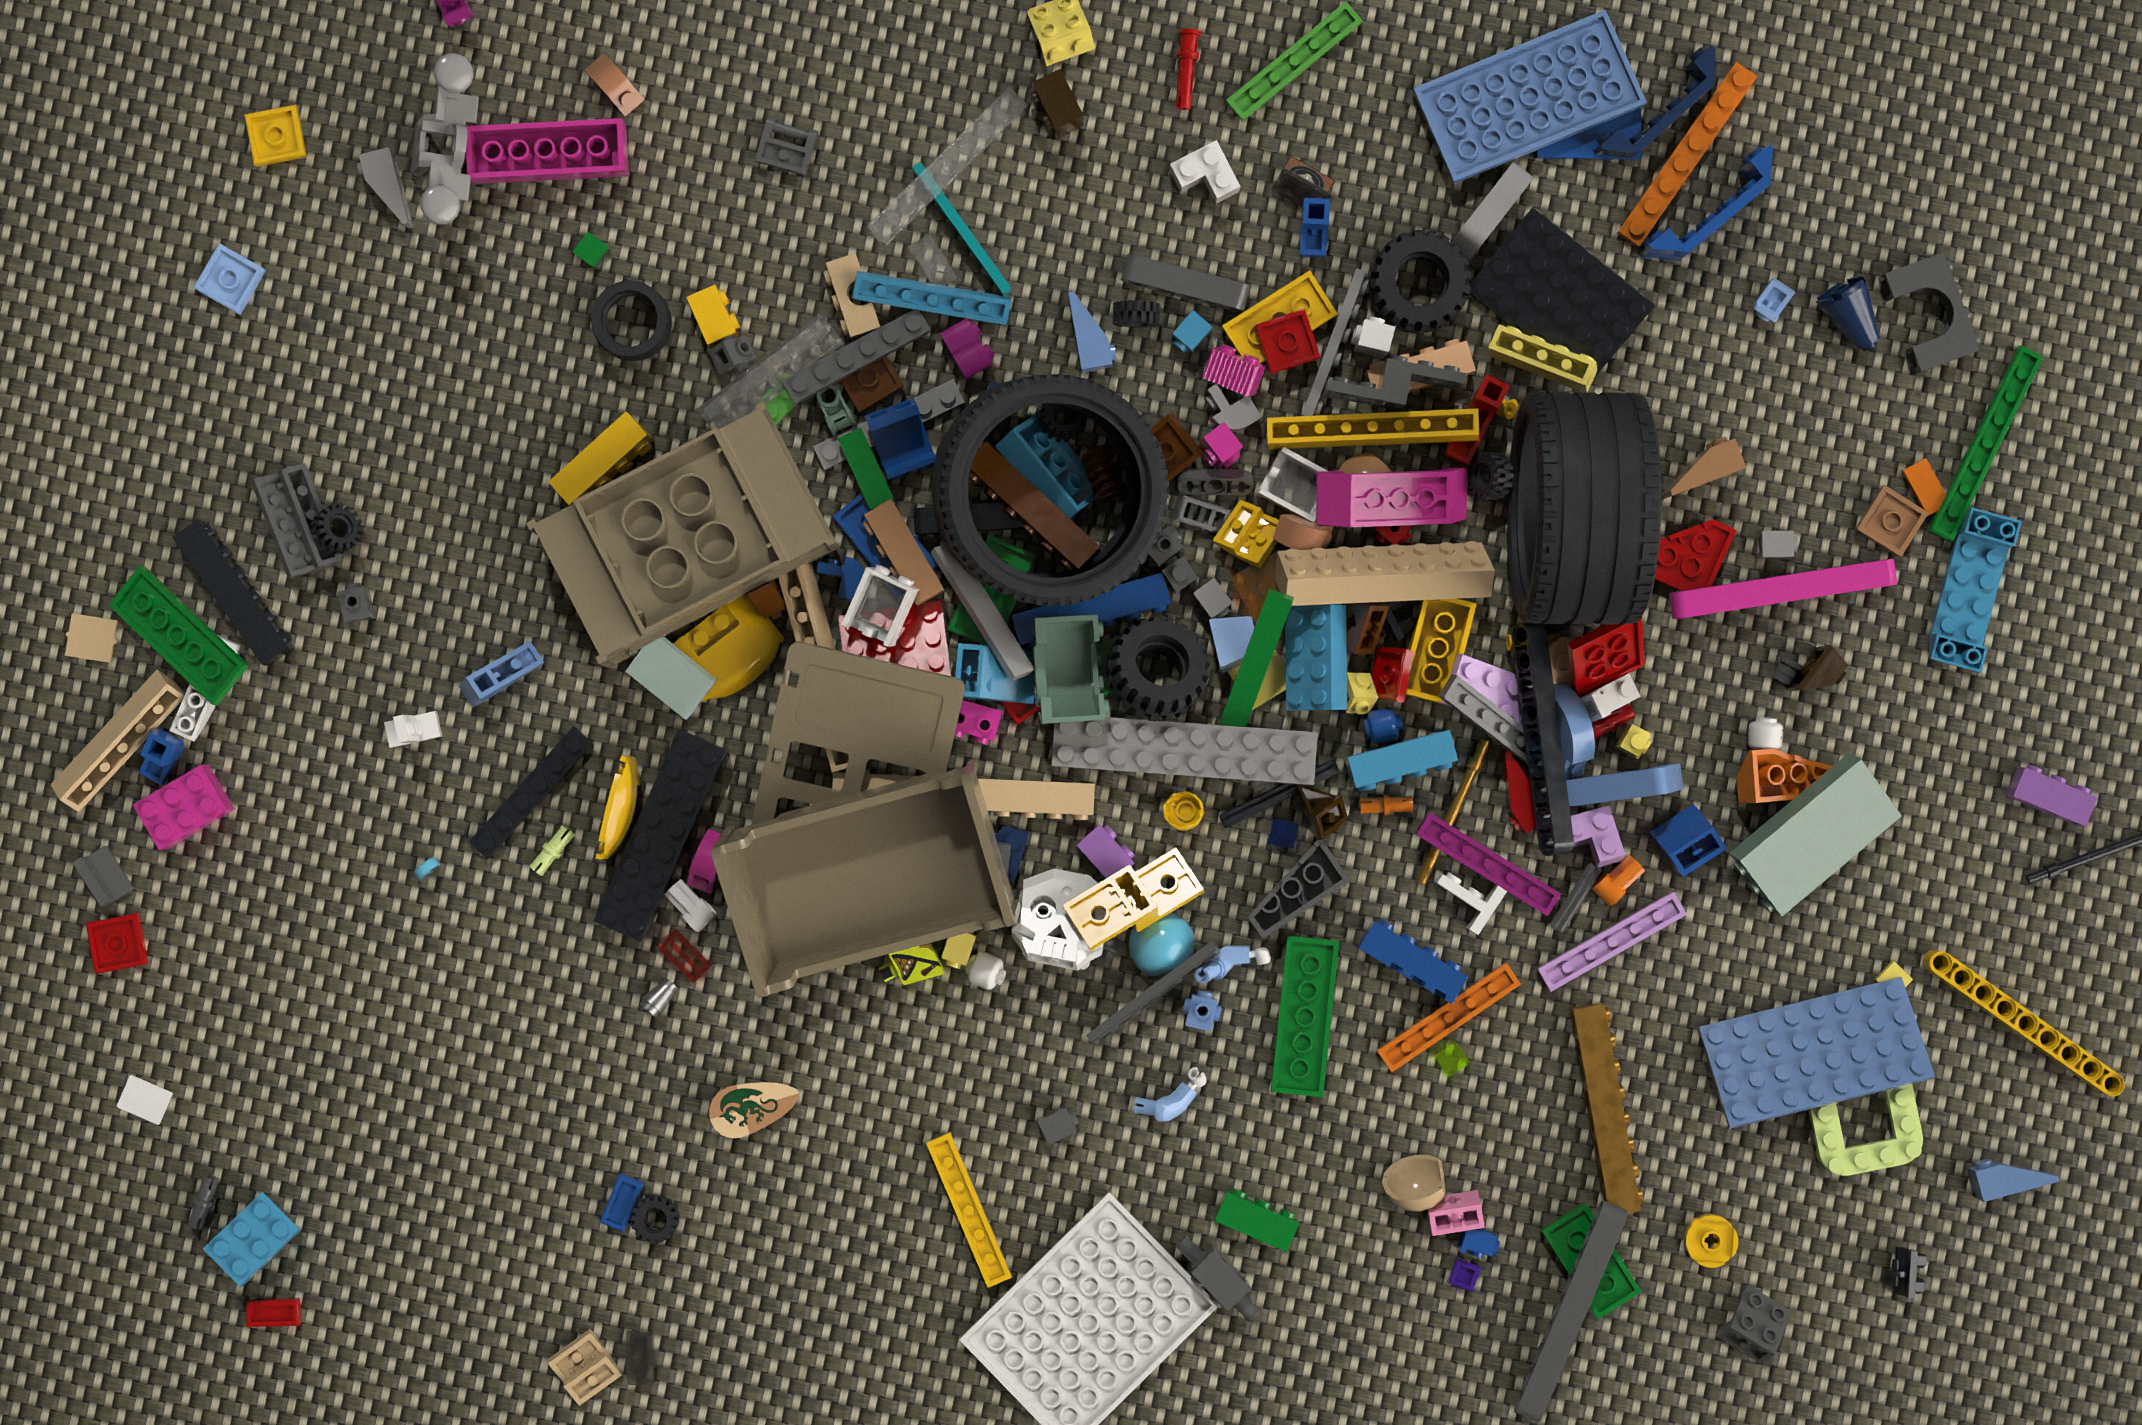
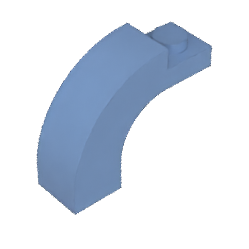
M1566 683L1555 685L1554 692L1566 779L1583 775L1586 761L1594 759L1595 739L1586 707L1576 692Z

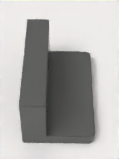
M103 846L91 855L80 857L72 862L100 907L112 904L134 889L131 881L108 846Z

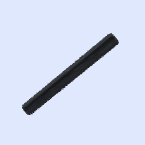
M1329 760L1315 767L1314 785L1339 773V768L1334 760ZM1283 783L1220 814L1219 819L1225 828H1229L1299 793L1297 785L1294 783ZM1300 784V785L1306 786V787H1312V786H1314V785H1308V784Z

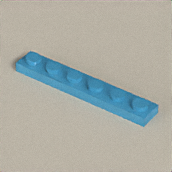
M857 271L852 299L1003 325H1007L1011 306V297Z

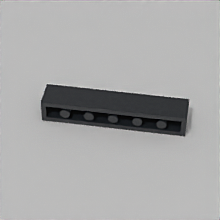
M197 519L172 538L260 663L264 666H270L294 649L291 644L293 638L285 628L281 629L276 623L277 615L269 606L266 608L262 603L261 599L263 596L254 585L250 586L245 579L248 577V574L240 564L236 565L231 559V556H233L232 551L225 543L221 544L216 537L218 532L209 521L206 523Z

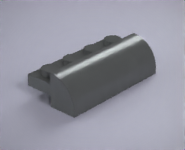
M305 463L281 469L278 473L255 478L251 481L288 579L304 574L310 575L342 561L340 554H334V551L327 553V547L320 549L318 546L321 542L315 543L313 540L317 537L316 534L311 535L310 530L314 528L311 526V522L315 520L314 516L323 508Z

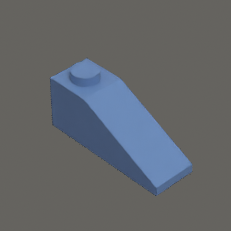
M1074 291L1068 292L1081 372L1112 368V361L1117 360L1114 344L1109 345L1107 336Z
M531 641L465 677L459 688L472 708L544 664V661Z
M1991 1159L1979 1160L1975 1162L1976 1166L1968 1168L1975 1196L1983 1202L2059 1182V1177L2052 1173L1994 1161L1991 1162Z

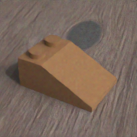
M1723 437L1706 444L1707 449L1700 452L1661 494L1662 500L1745 469L1746 465L1736 439L1727 441V438Z

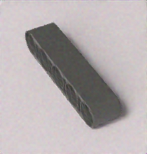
M1133 254L1127 255L1121 276V281L1131 285L1235 312H1244L1250 290L1249 285Z

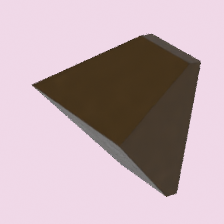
M1296 784L1309 831L1318 840L1325 839L1349 820L1342 796H1336Z

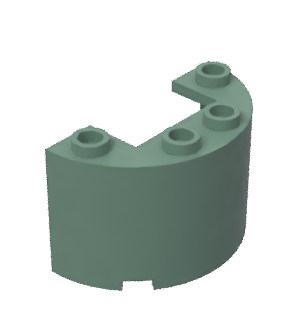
M1098 614L1035 618L1032 627V636L1035 635L1036 640L1032 643V666L1035 670L1032 673L1036 707H1041V712H1038L1040 723L1105 720V715H1109L1108 699L1104 700V693H1100L1104 690L1103 677L1098 676V666L1102 664L1101 651L1096 649V643L1100 641L1099 637H1103V623L1098 621Z

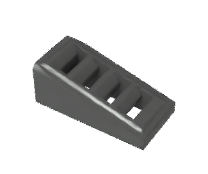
M1178 495L1171 520L1218 533L1229 517L1231 510L1185 495ZM1187 503H1189L1186 516L1183 517ZM1199 506L1196 520H1192L1195 508ZM1206 509H1209V515L1206 524H1204L1202 522L1205 516ZM1216 512H1219L1220 515L1217 522V526L1213 527L1212 524Z

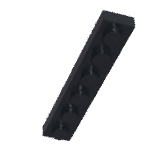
M573 726L470 839L469 843L486 859H490L594 743L576 726Z

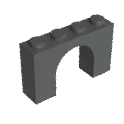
M1944 252L1878 277L1887 302L1913 292L1922 291L1933 294L1944 305L1946 324L1941 334L1933 340L1905 350L1914 375L1980 350L1979 335L1972 329L1970 311L1967 306L1963 305L1961 299L1962 289L1953 278L1952 262L1945 256Z

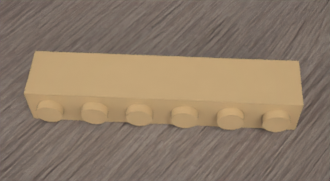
M156 670L51 783L59 800L80 812L142 745L150 732L154 731L183 700L185 695L178 684L159 670Z

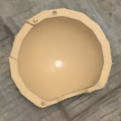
M1413 1155L1393 1163L1385 1171L1382 1180L1386 1195L1395 1205L1407 1211H1423L1434 1207L1445 1196V1180L1441 1159L1430 1155Z

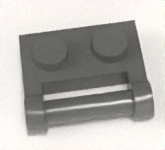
M768 117L755 161L806 176L818 138V131L810 129V131L776 122V119ZM776 132L806 141L805 147L771 138L772 133Z

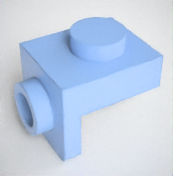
M1773 277L1755 301L1754 309L1757 316L1767 322L1769 320L1776 322L1779 314L1795 294V291Z

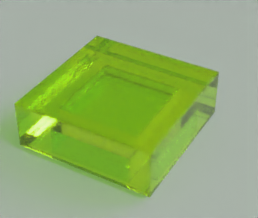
M1453 1041L1434 1054V1057L1448 1077H1451L1471 1063L1456 1041Z

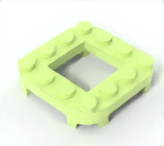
M1909 1084L1885 1090L1894 1135L1891 1139L1845 1148L1836 1103L1808 1109L1817 1150L1815 1155L1818 1161L1829 1171L1838 1175L1848 1176L1903 1165L1918 1157L1922 1151L1923 1134L1913 1085Z

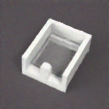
M1283 447L1277 454L1256 495L1267 499L1292 514H1297L1310 522H1314L1316 520V471L1327 470Z
M876 565V567H866L841 625L845 627L852 626L862 631V634L867 637H875L883 641V645L887 647L896 646L898 635L920 589L913 586V580L901 575L899 578L889 575L891 570L881 565Z

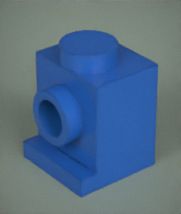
M1481 1228L1462 1231L1457 1249L1464 1254L1466 1249H1469L1470 1255L1484 1258V1255L1496 1256L1500 1241L1497 1240L1498 1236L1494 1232Z

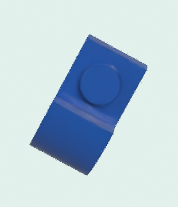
M1303 199L1300 219L1299 257L1326 258L1330 199Z
M847 556L844 566H840L841 561L828 558L825 559V563L818 562L817 573L842 578L838 598L852 601L865 572L863 566Z
M161 729L150 732L140 754L145 759L139 773L160 785L166 783L175 761L181 757L184 742Z

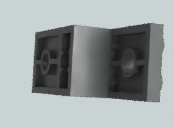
M1393 355L1392 359L1387 358L1382 364L1378 389L1375 388L1376 384L1360 382V385L1349 383L1350 379L1334 377V380H1329L1325 385L1323 396L1400 411L1406 405L1410 381L1457 390L1464 384L1466 373L1459 372L1460 368L1456 366L1444 365V369L1433 367V362L1418 360V364L1407 362L1408 358Z

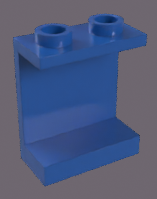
M914 398L865 415L888 479H901L907 476L909 471L915 469L925 470L933 465L932 463L935 462L936 456L932 450Z

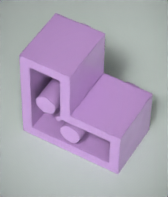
M1609 805L1571 816L1574 847L1589 844L1597 868L1623 860L1625 852Z

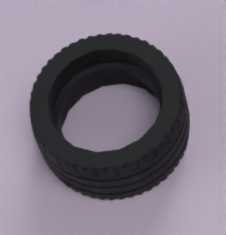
M621 281L607 287L597 297L592 309L591 325L596 340L609 354L625 361H641L656 355L664 347L671 333L672 318L666 301L654 288L638 281ZM629 296L641 297L650 302L655 309L657 317L656 329L652 336L643 344L633 347L616 342L608 333L606 325L607 314L613 304Z

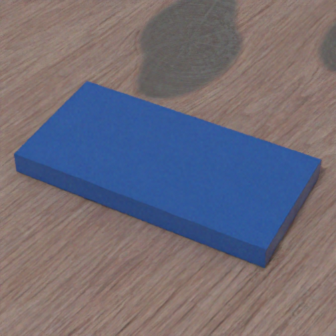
M1641 108L1536 150V159L1640 160L1641 152L1632 158L1595 155L1593 150L1599 145L1596 141L1607 131L1612 134L1620 129L1629 140L1641 130Z
M861 493L833 517L873 567L881 565L889 569L893 566L889 557L885 559L882 557L876 546L880 541L875 534L870 536L863 522L867 521L864 514L871 510L863 493ZM912 533L931 568L935 569L938 564ZM888 585L897 597L903 594L902 591Z

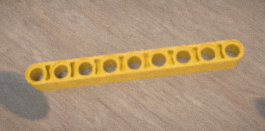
M1930 950L1924 955L1923 966L1929 973L2093 1089L2109 1096H2117L2123 1092L2125 1082L2118 1073L1953 956L1939 950ZM1940 955L1942 965L1940 968L1935 969L1933 960L1936 956ZM1961 970L1964 979L1960 984H1957L1954 976ZM1983 986L1985 994L1981 999H1978L1976 990L1978 987ZM2001 1001L2006 1003V1010L2003 1014H1999L1997 1006ZM2025 1016L2028 1024L2024 1029H2021L2019 1027V1020ZM2047 1031L2049 1040L2047 1043L2042 1044L2040 1036L2043 1032ZM2068 1046L2070 1055L2067 1059H2063L2062 1050ZM2090 1062L2092 1069L2085 1075L2083 1072L2084 1064ZM2108 1077H2111L2113 1085L2107 1090L2105 1088V1081Z

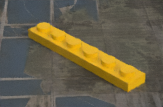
M951 1132L926 1142L987 1287L989 1288L1012 1278Z

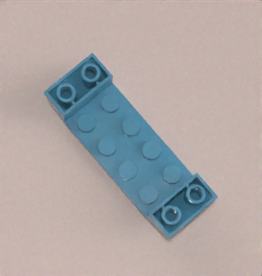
M1972 507L1969 509L1954 539L1929 632V659L1979 673L1982 672L1988 647L1983 646L2007 553L2009 548L2016 546L2022 521Z

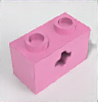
M1478 1190L1445 1195L1434 1207L1428 1209L1432 1236L1485 1228Z

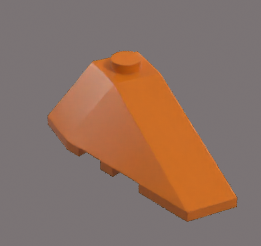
M1777 749L1749 750L1737 775L1738 803L1793 800L1832 766L1810 761L1801 756L1790 755Z

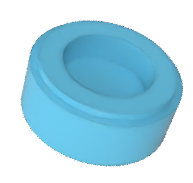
M431 857L416 868L414 874L420 881L436 870L440 863L435 857Z

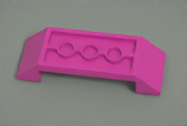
M1441 467V470L1372 473L1316 471V524L1342 527L1451 524L1467 519L1468 467Z

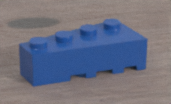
M1380 919L1379 923L1372 920L1357 948L1453 1004L1468 979V976L1459 972L1462 967L1449 959L1446 963L1437 959L1439 953L1427 946L1423 950L1414 945L1417 940L1405 933L1400 937L1392 932L1394 927Z

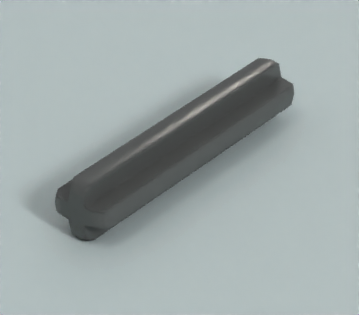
M1590 862L1553 919L1551 927L1556 931L1564 932L1600 875L1602 869L1600 867L1597 868L1595 863Z

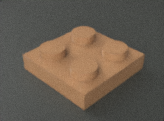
M1883 485L1855 530L1895 556L1901 557L1929 512L1886 485Z

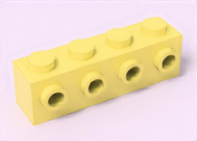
M1499 324L1488 347L1490 357L1581 392H1588L1597 372V363L1590 356L1572 353L1564 346L1557 344L1554 346L1546 343L1544 339L1535 335L1528 336L1523 334L1519 329L1512 326L1505 327Z

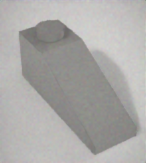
M390 147L359 154L361 163H357L360 177L362 179L365 178L366 182L407 228H412L413 223L395 152Z

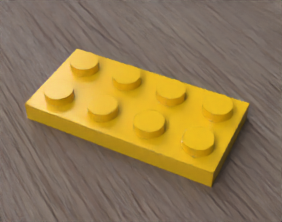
M1308 271L1222 325V329L1240 356L1244 357L1245 354L1255 356L1260 359L1259 364H1261L1266 359L1255 324L1305 308L1313 331L1336 317L1338 313L1311 271Z

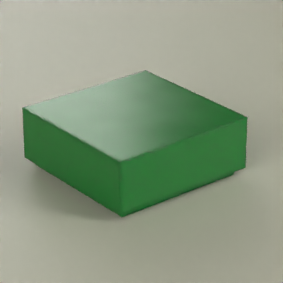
M587 232L572 252L595 269L610 248L590 232Z

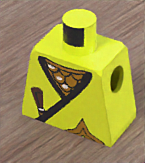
M932 943L890 953L889 956L892 962L879 967L885 982L899 976L903 985L945 973Z

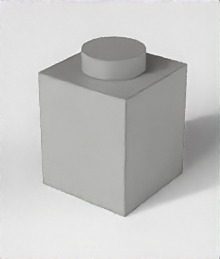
M1761 531L1756 533L1757 559L1794 557V552H1797L1798 540L1797 537H1794V531Z
M1215 578L1192 594L1210 619L1215 616L1217 619L1222 618L1231 611L1228 606L1233 602Z

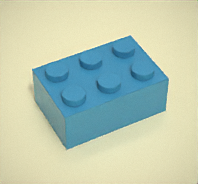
M262 1192L217 1234L203 1250L240 1287H243L301 1229Z

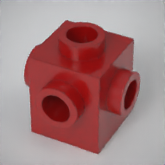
M1397 525V532H1391L1389 526H1376L1373 530L1376 534L1374 538L1383 546L1393 544L1402 546L1411 536L1408 531L1412 526Z

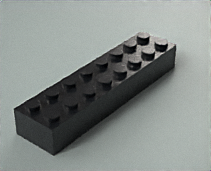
M683 729L677 730L596 913L594 922L639 942L646 940L664 900V894L671 884L729 752L728 749Z

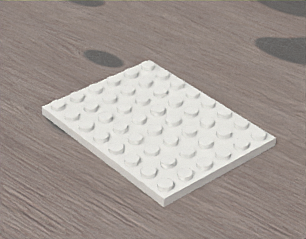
M1108 1192L959 1340L1041 1425H1099L1217 1306L1209 1299L1210 1296L1204 1289L1200 1290L1193 1283L1189 1273Z

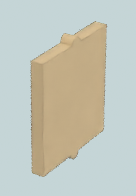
M72 613L69 632L66 633L68 639L65 656L111 663L114 644H117L115 638L118 621Z

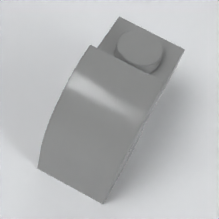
M1217 384L1207 390L1208 397L1205 398L1213 411L1217 409L1219 412L1211 419L1217 427L1225 422L1232 432H1239L1261 420L1262 417L1250 397L1246 396L1230 406Z

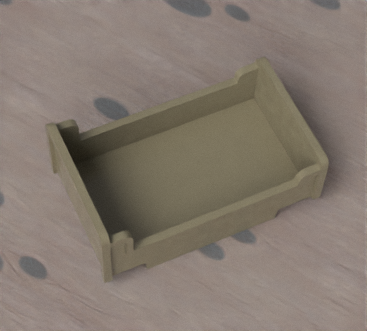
M764 402L755 405L756 411L720 429L716 427L574 500V504L541 521L533 519L526 523L529 530L538 535L599 653L595 658L600 665L611 668L636 655L638 649L799 566L812 562L839 548Z
M977 759L968 761L966 767L933 776L928 773L781 813L775 819L736 829L735 825L726 827L711 849L712 859L758 998L790 989L800 977L980 929L990 931L1017 924L1021 904L1019 899L1014 900L976 774L979 768Z

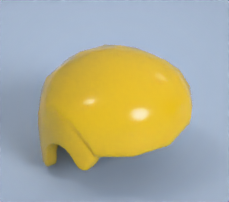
M1188 791L1173 793L1163 805L1164 819L1171 827L1177 830H1190L1199 824L1204 815L1202 801L1196 794Z

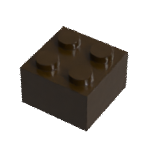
M1061 69L1032 82L1033 91L1030 92V99L1036 112L1041 110L1043 114L1041 115L1043 119L1042 124L1048 135L1053 134L1055 140L1083 127L1084 115Z

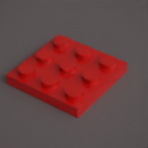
M1642 618L1639 622L1632 624L1601 625L1594 631L1582 637H1577L1567 644L1571 688L1579 697L1645 665Z

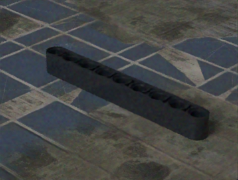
M1519 623L1513 627L1511 638L1538 846L1541 853L1545 856L1568 854L1573 850L1574 837L1547 631L1542 623Z

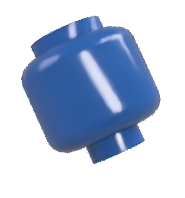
M1391 707L1370 711L1368 718L1364 719L1368 739L1372 738L1374 743L1377 744L1398 739L1399 730L1404 729L1401 714L1395 715Z

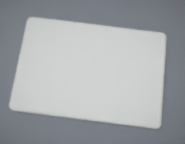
M130 1075L117 1107L159 1125L173 1093Z

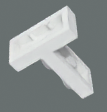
M1628 673L1580 697L1586 707L1591 722L1610 715V712L1641 696Z
M437 711L415 716L399 715L393 717L392 721L384 722L389 748L443 737Z
M1449 872L1446 876L1440 873L1434 881L1477 910L1466 927L1479 935L1507 892L1500 886L1494 885L1483 901L1481 900L1483 894L1472 887L1466 890L1459 885L1461 880Z

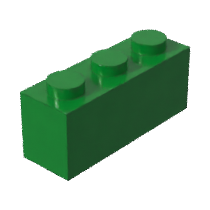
M1234 1187L1232 1191L1225 1189L1213 1217L1214 1221L1288 1252L1299 1226V1221L1295 1218L1296 1214L1284 1208H1281L1280 1212L1270 1208L1271 1203L1257 1198L1256 1201L1246 1198L1247 1193Z

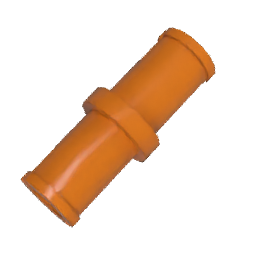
M1383 794V797H1360V813H1384V815H1390V812H1413L1412 795L1389 797V794Z

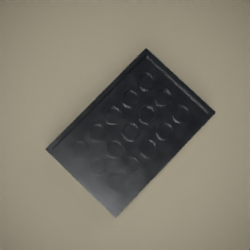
M1534 206L1469 284L1472 295L1512 327L1519 329L1521 333L1528 336H1538L1544 339L1546 343L1554 346L1556 344L1568 348L1572 353L1578 355L1585 354L1593 358L1597 363L1595 377L1655 307L1652 301Z

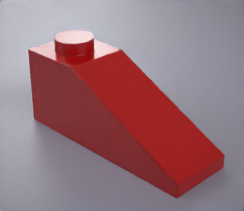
M1505 751L1501 755L1508 812L1512 816L1509 818V821L1517 832L1521 830L1522 833L1527 834L1536 828L1531 784L1511 752Z

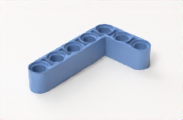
M1680 763L1566 780L1569 806L1661 795L1684 789Z

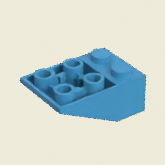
M958 643L955 677L961 679L965 684L963 699L1034 704L1033 673L1011 682L989 646ZM1023 650L1032 664V651Z

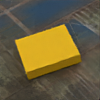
M291 105L244 114L254 166L259 167L307 157L298 106Z

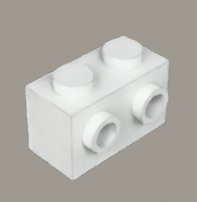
M1370 317L1369 320L1364 319L1362 324L1357 325L1356 329H1354L1351 344L1355 345L1353 352L1384 359L1389 353L1395 326L1384 324L1385 320L1377 317Z

